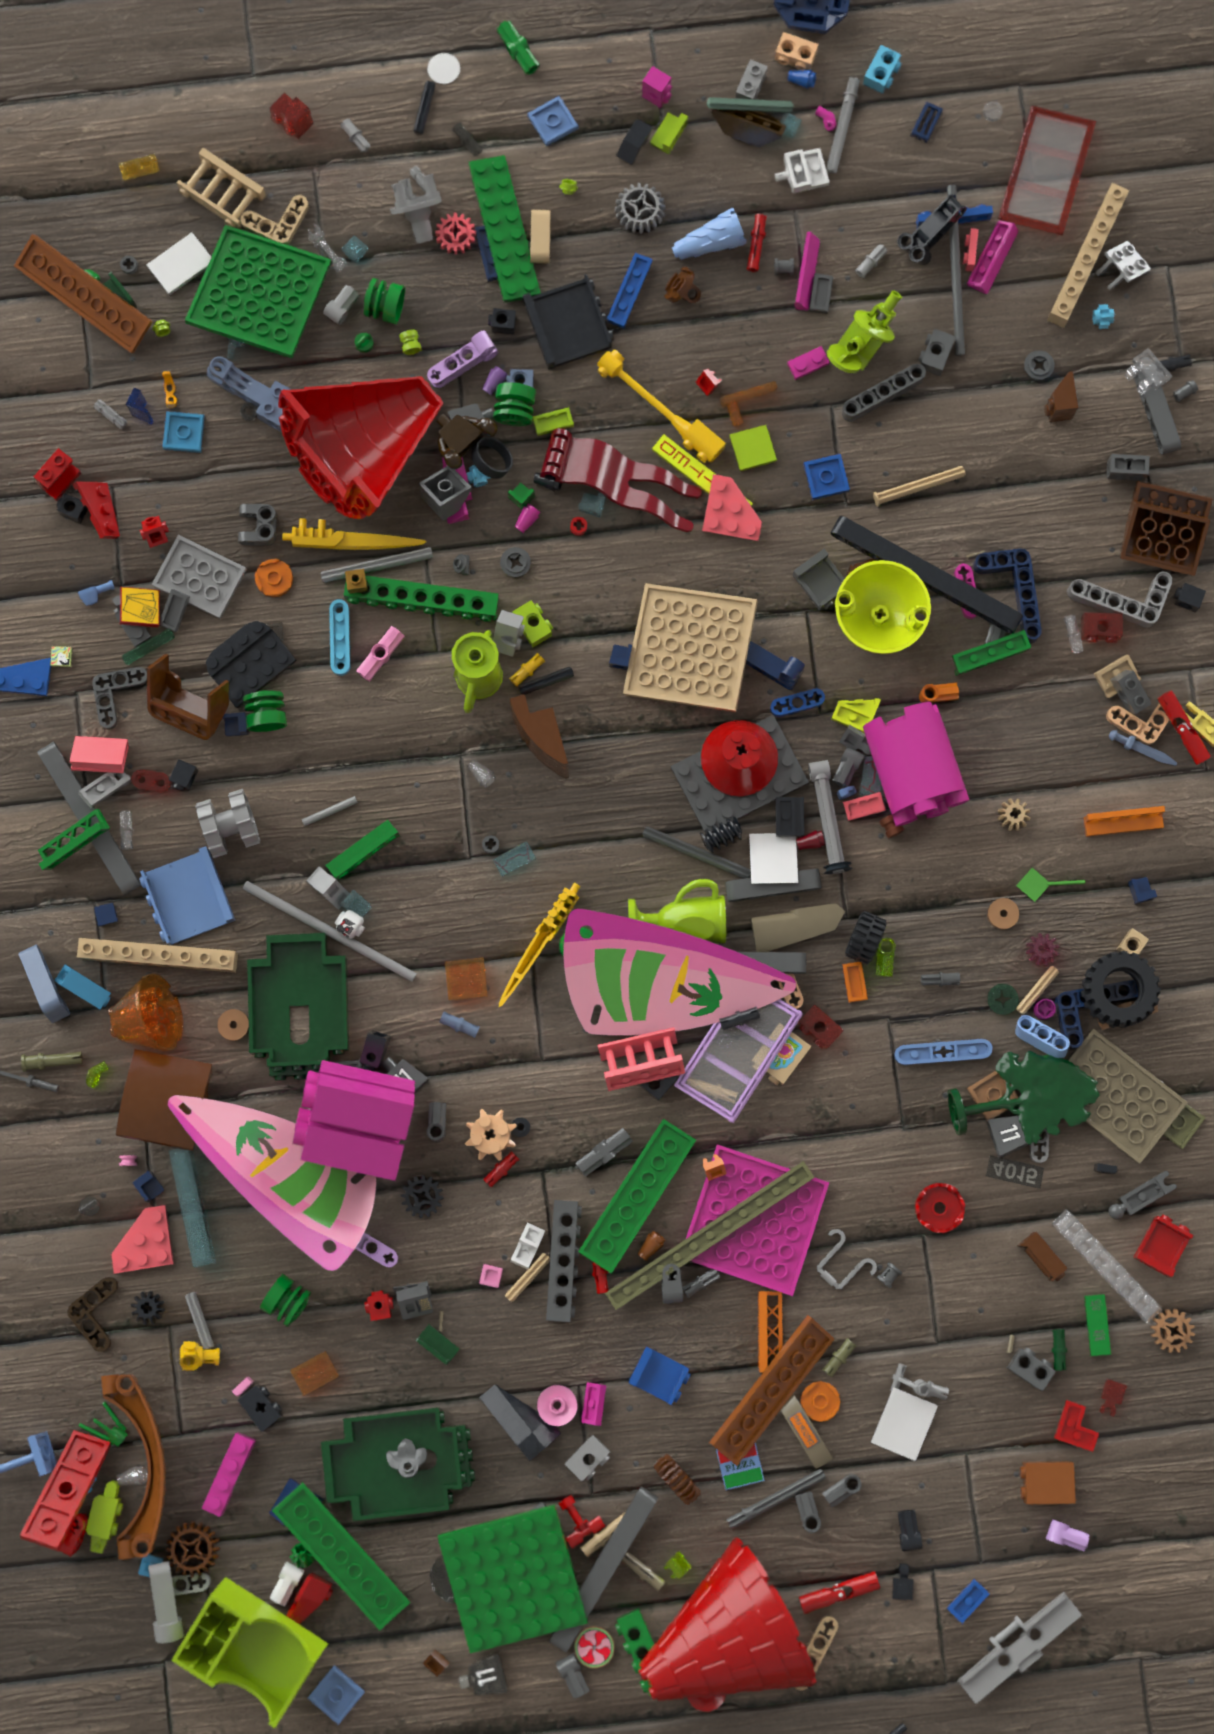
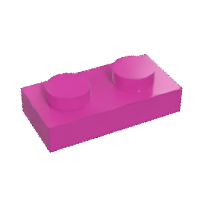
M822 346L788 361L787 365L794 379L797 380L829 365L830 362Z
M587 1382L581 1423L601 1426L606 1385Z

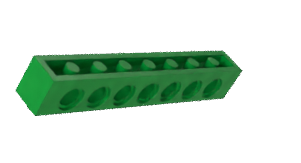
M366 576L367 588L370 590L367 594L363 595L360 592L349 594L347 583L345 582L343 596L351 604L364 602L372 607H377L379 604L385 605L388 609L401 607L409 612L423 610L426 614L438 612L447 617H453L454 615H460L463 619L475 617L480 618L484 622H491V620H496L499 593ZM359 577L353 578L352 581L357 582ZM381 590L389 592L386 597H380L378 594ZM402 592L408 594L404 600L397 598ZM419 595L427 597L424 602H418L416 599ZM437 598H444V604H436L435 601ZM457 600L464 601L462 607H456L454 603ZM475 603H482L483 607L480 610H475L473 605Z

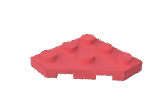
M713 474L702 531L759 541L762 521L731 477Z
M166 1205L149 1207L143 1210L111 1254L114 1274L174 1264Z

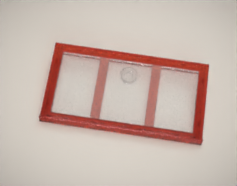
M1031 106L998 219L1063 236L1097 121Z

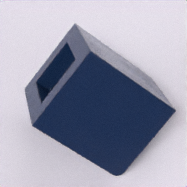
M629 644L628 647L613 645L609 667L628 671L632 645Z
M245 712L224 714L223 720L227 737L249 735L246 726L247 714Z
M1147 877L1137 880L1133 879L1128 882L1135 904L1153 900L1157 897L1155 889L1151 890Z
M147 1171L132 1182L146 1202L152 1201L164 1192V1188L152 1171Z

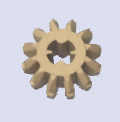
M1010 798L1008 804L1005 802L1001 804L1003 809H998V813L1002 814L998 817V820H1004L1001 825L1002 827H1005L1007 824L1009 825L1008 831H1011L1013 826L1016 831H1019L1020 826L1025 828L1027 826L1025 821L1030 820V817L1026 814L1031 811L1030 809L1024 810V807L1027 805L1025 802L1019 805L1020 799H1016L1014 804ZM1012 811H1015L1014 814H1018V816L1015 819L1014 816H1010Z

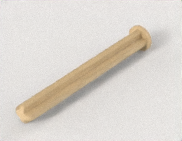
M959 466L880 493L873 492L875 504L879 507L882 503L964 477L965 470L963 466Z

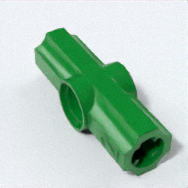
M511 21L502 22L497 28V32L506 44L509 55L513 60L516 59L526 75L535 73L540 66L531 53L526 39L519 35Z

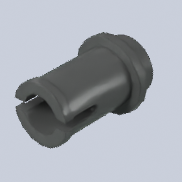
M1193 380L1187 381L1186 385L1173 392V396L1177 402H1181V400L1189 395L1196 394L1198 386Z

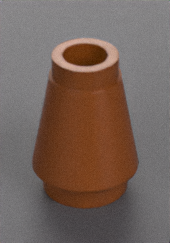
M653 1230L651 1234L648 1233L638 1255L647 1261L664 1246L663 1243L666 1240Z

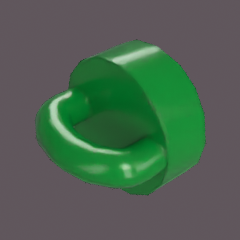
M368 333L358 334L354 341L356 349L362 353L371 351L374 345L373 338Z

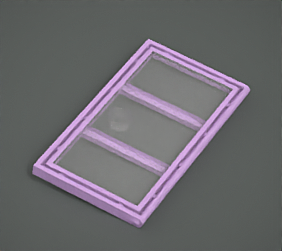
M780 999L759 1008L760 1019L746 1022L744 1026L740 1027L738 1025L723 1031L720 1022L714 1023L685 1067V1074L679 1076L674 1087L726 1118L729 1122L734 1123L803 1015L800 1010L795 1009Z

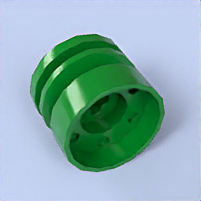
M373 278L364 298V316L370 318L373 314V319H378L381 312H383L384 322L397 324L404 305L405 286L392 283L387 290L386 281L382 280L379 285V279Z
M505 382L498 384L495 399L499 403L494 405L493 419L496 422L509 426H528L532 424L533 417L531 415H533L534 411L530 406H533L535 403L536 390L531 386L521 383Z
M265 690L250 693L243 697L244 704H247L244 706L245 711L252 713L246 716L247 731L269 732L287 727L286 713L277 711L285 707V703L282 701L284 699L283 692Z
M282 1274L265 1296L260 1309L270 1316L276 1310H279L277 1321L280 1322L286 1315L287 1318L283 1325L289 1327L304 1311L311 1292L306 1290L300 1296L303 1286L300 1285L292 1291L291 1288L294 1280Z

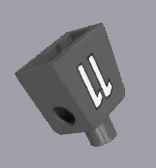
M388 1057L381 1064L388 1071L387 1075L414 1080V1094L429 1080L404 1059L396 1064L391 1057Z
M1019 1116L990 1119L987 1122L998 1159L1028 1145L1024 1140L1025 1136L1018 1120Z

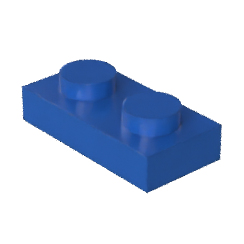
M973 1579L947 1609L963 1623L985 1600L989 1593Z

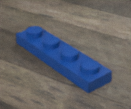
M984 204L978 205L975 208L967 207L964 215L958 220V224L991 220L993 208ZM925 211L918 214L916 227L918 228L932 213Z
M638 253L634 254L607 317L609 323L621 328L625 327L653 259Z

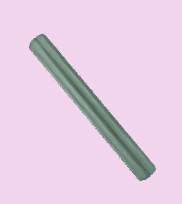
M709 97L707 100L709 109L791 113L793 109L791 101Z

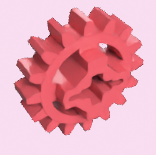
M454 213V217L447 214L446 220L441 218L442 225L437 224L438 230L435 231V235L438 237L437 243H441V249L447 248V253L454 250L455 255H457L458 250L465 253V247L471 249L470 243H475L474 237L476 236L475 225L470 224L471 219L467 218L465 220L464 214L457 217V213ZM457 228V232H458V233H457L456 239H455L454 232H455V229Z

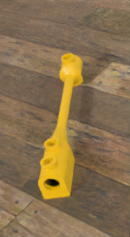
M607 351L597 363L599 367L597 371L602 377H620L671 421L684 440L683 446L689 451L694 448L698 452L696 456L703 463L707 460L712 463L721 454L726 445L721 438L698 419L691 424L673 414L623 371V361L625 359L618 351Z

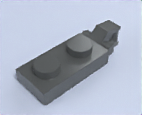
M118 595L112 600L117 607L113 611L120 622V597ZM121 625L135 648L152 638L144 626Z

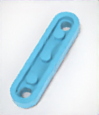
M337 599L330 604L329 608L330 664L332 671L336 675L343 676L350 670L349 607L344 600ZM343 608L342 613H337L336 610ZM344 664L343 669H338L337 666Z

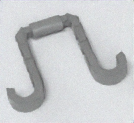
M839 1229L831 1230L828 1233L829 1236L838 1233L841 1237L839 1243L817 1265V1272L821 1273L820 1276L828 1284L835 1286V1289H842L867 1262L872 1265L871 1276L875 1274L877 1270L875 1261L866 1258L854 1267L841 1284H837V1280L826 1270L823 1271L822 1266L841 1248L845 1242V1234Z

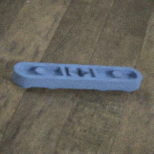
M986 1039L902 1045L894 1052V1058L901 1065L985 1059L991 1055L992 1044ZM941 1047H944L945 1050H953V1053L946 1054L945 1058L942 1057V1054H933V1052L941 1050Z

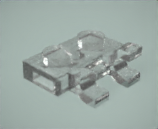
M1149 348L1133 358L1132 362L1134 365L1129 367L1125 374L1129 381L1137 376L1139 372L1146 377L1145 380L1138 384L1139 387L1136 389L1141 395L1151 386L1157 390L1172 378V375Z

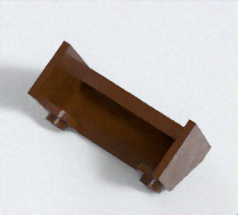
M164 654L147 667L148 712L152 717L203 740H208L212 737L229 706V681L225 680L207 694L206 700L181 689V679L177 674L169 671V655Z

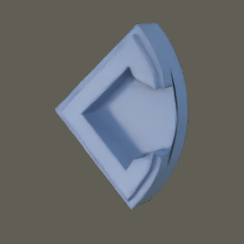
M849 786L838 790L837 796L839 800H843L855 795L857 791L854 786Z

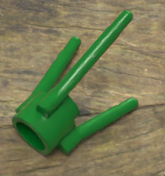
M103 1402L102 1405L118 1428L114 1426L112 1429H109L103 1423L94 1419L93 1422L108 1433L106 1436L81 1423L78 1426L105 1441L111 1442L112 1446L115 1444L118 1447L128 1436L125 1432L127 1428L119 1421L107 1403Z

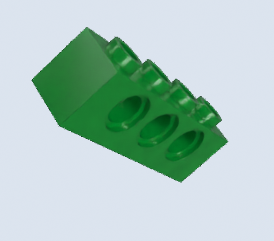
M639 1608L617 1617L618 1623L615 1624L619 1636L623 1635L626 1640L623 1645L627 1654H632L634 1662L631 1663L636 1674L639 1673L638 1670L641 1669L639 1664L644 1659L637 1655L638 1649L646 1648L649 1652L654 1645V1641ZM631 1629H637L640 1632V1636L632 1639L628 1633ZM640 1681L644 1693H649L650 1685L648 1681Z

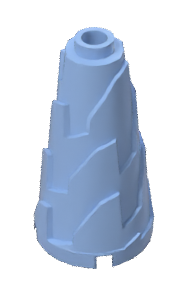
M732 208L718 215L717 218L702 227L686 234V237L674 243L675 246L672 247L675 258L679 257L682 260L727 248L732 249L743 246L747 242L744 239V233L735 210Z

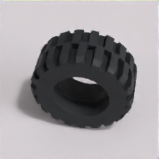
M1128 951L1111 952L1095 961L1086 971V977L1082 981L1083 991L1081 994L1086 1001L1084 1003L1085 1007L1091 1011L1089 1014L1093 1018L1097 1017L1099 1019L1098 1022L1101 1024L1106 1023L1109 1024V1027L1126 1028L1145 1020L1153 1013L1154 1007L1158 1005L1160 1000L1158 998V995L1161 994V987H1158L1160 979L1159 976L1156 977L1154 974L1155 968L1147 964L1149 962L1147 959L1139 958V954L1134 952L1129 954ZM1125 972L1135 980L1138 987V998L1133 1005L1119 1008L1108 1001L1104 994L1103 985L1105 979L1111 973Z

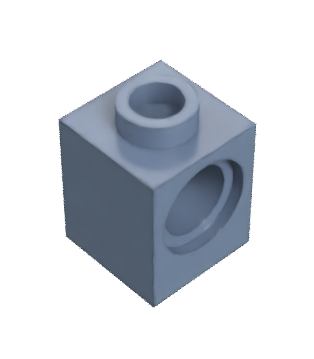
M511 369L510 375H507L506 382L515 383L517 379H523L525 381L523 384L533 387V370Z

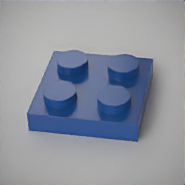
M841 454L804 462L803 465L812 500L850 491Z

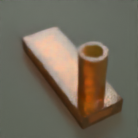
M776 381L720 398L721 407L727 406L733 427L743 424L738 402L776 391L778 388Z

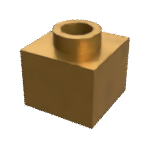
M364 569L345 571L349 594L368 591ZM359 577L357 582L352 581L353 578Z

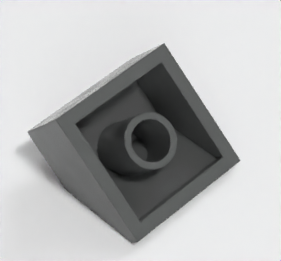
M448 466L419 483L421 498L442 521L460 510L472 490V487L457 471Z

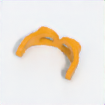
M165 371L162 372V376L164 378L166 406L172 409L177 406V398L173 395L176 387L171 373ZM168 385H172V391L170 392L167 390Z

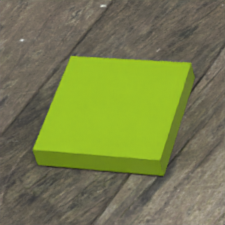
M766 425L730 434L729 437L740 472L777 461Z

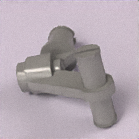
M899 1363L896 1374H893L892 1377L894 1380L891 1391L893 1387L899 1389L902 1382L912 1387L913 1391L919 1396H933L942 1400L947 1399L948 1396L944 1395V1393L949 1394L947 1387L935 1385L931 1381L925 1382L922 1379H918L915 1382L903 1377L907 1366Z

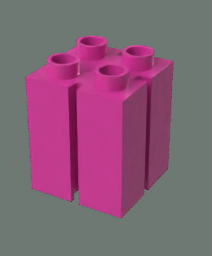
M322 1060L319 1073L308 1071L301 1107L310 1108V1110L299 1108L292 1144L302 1146L300 1160L395 1181L404 1145L399 1144L400 1139L406 1140L414 1108L415 1081Z

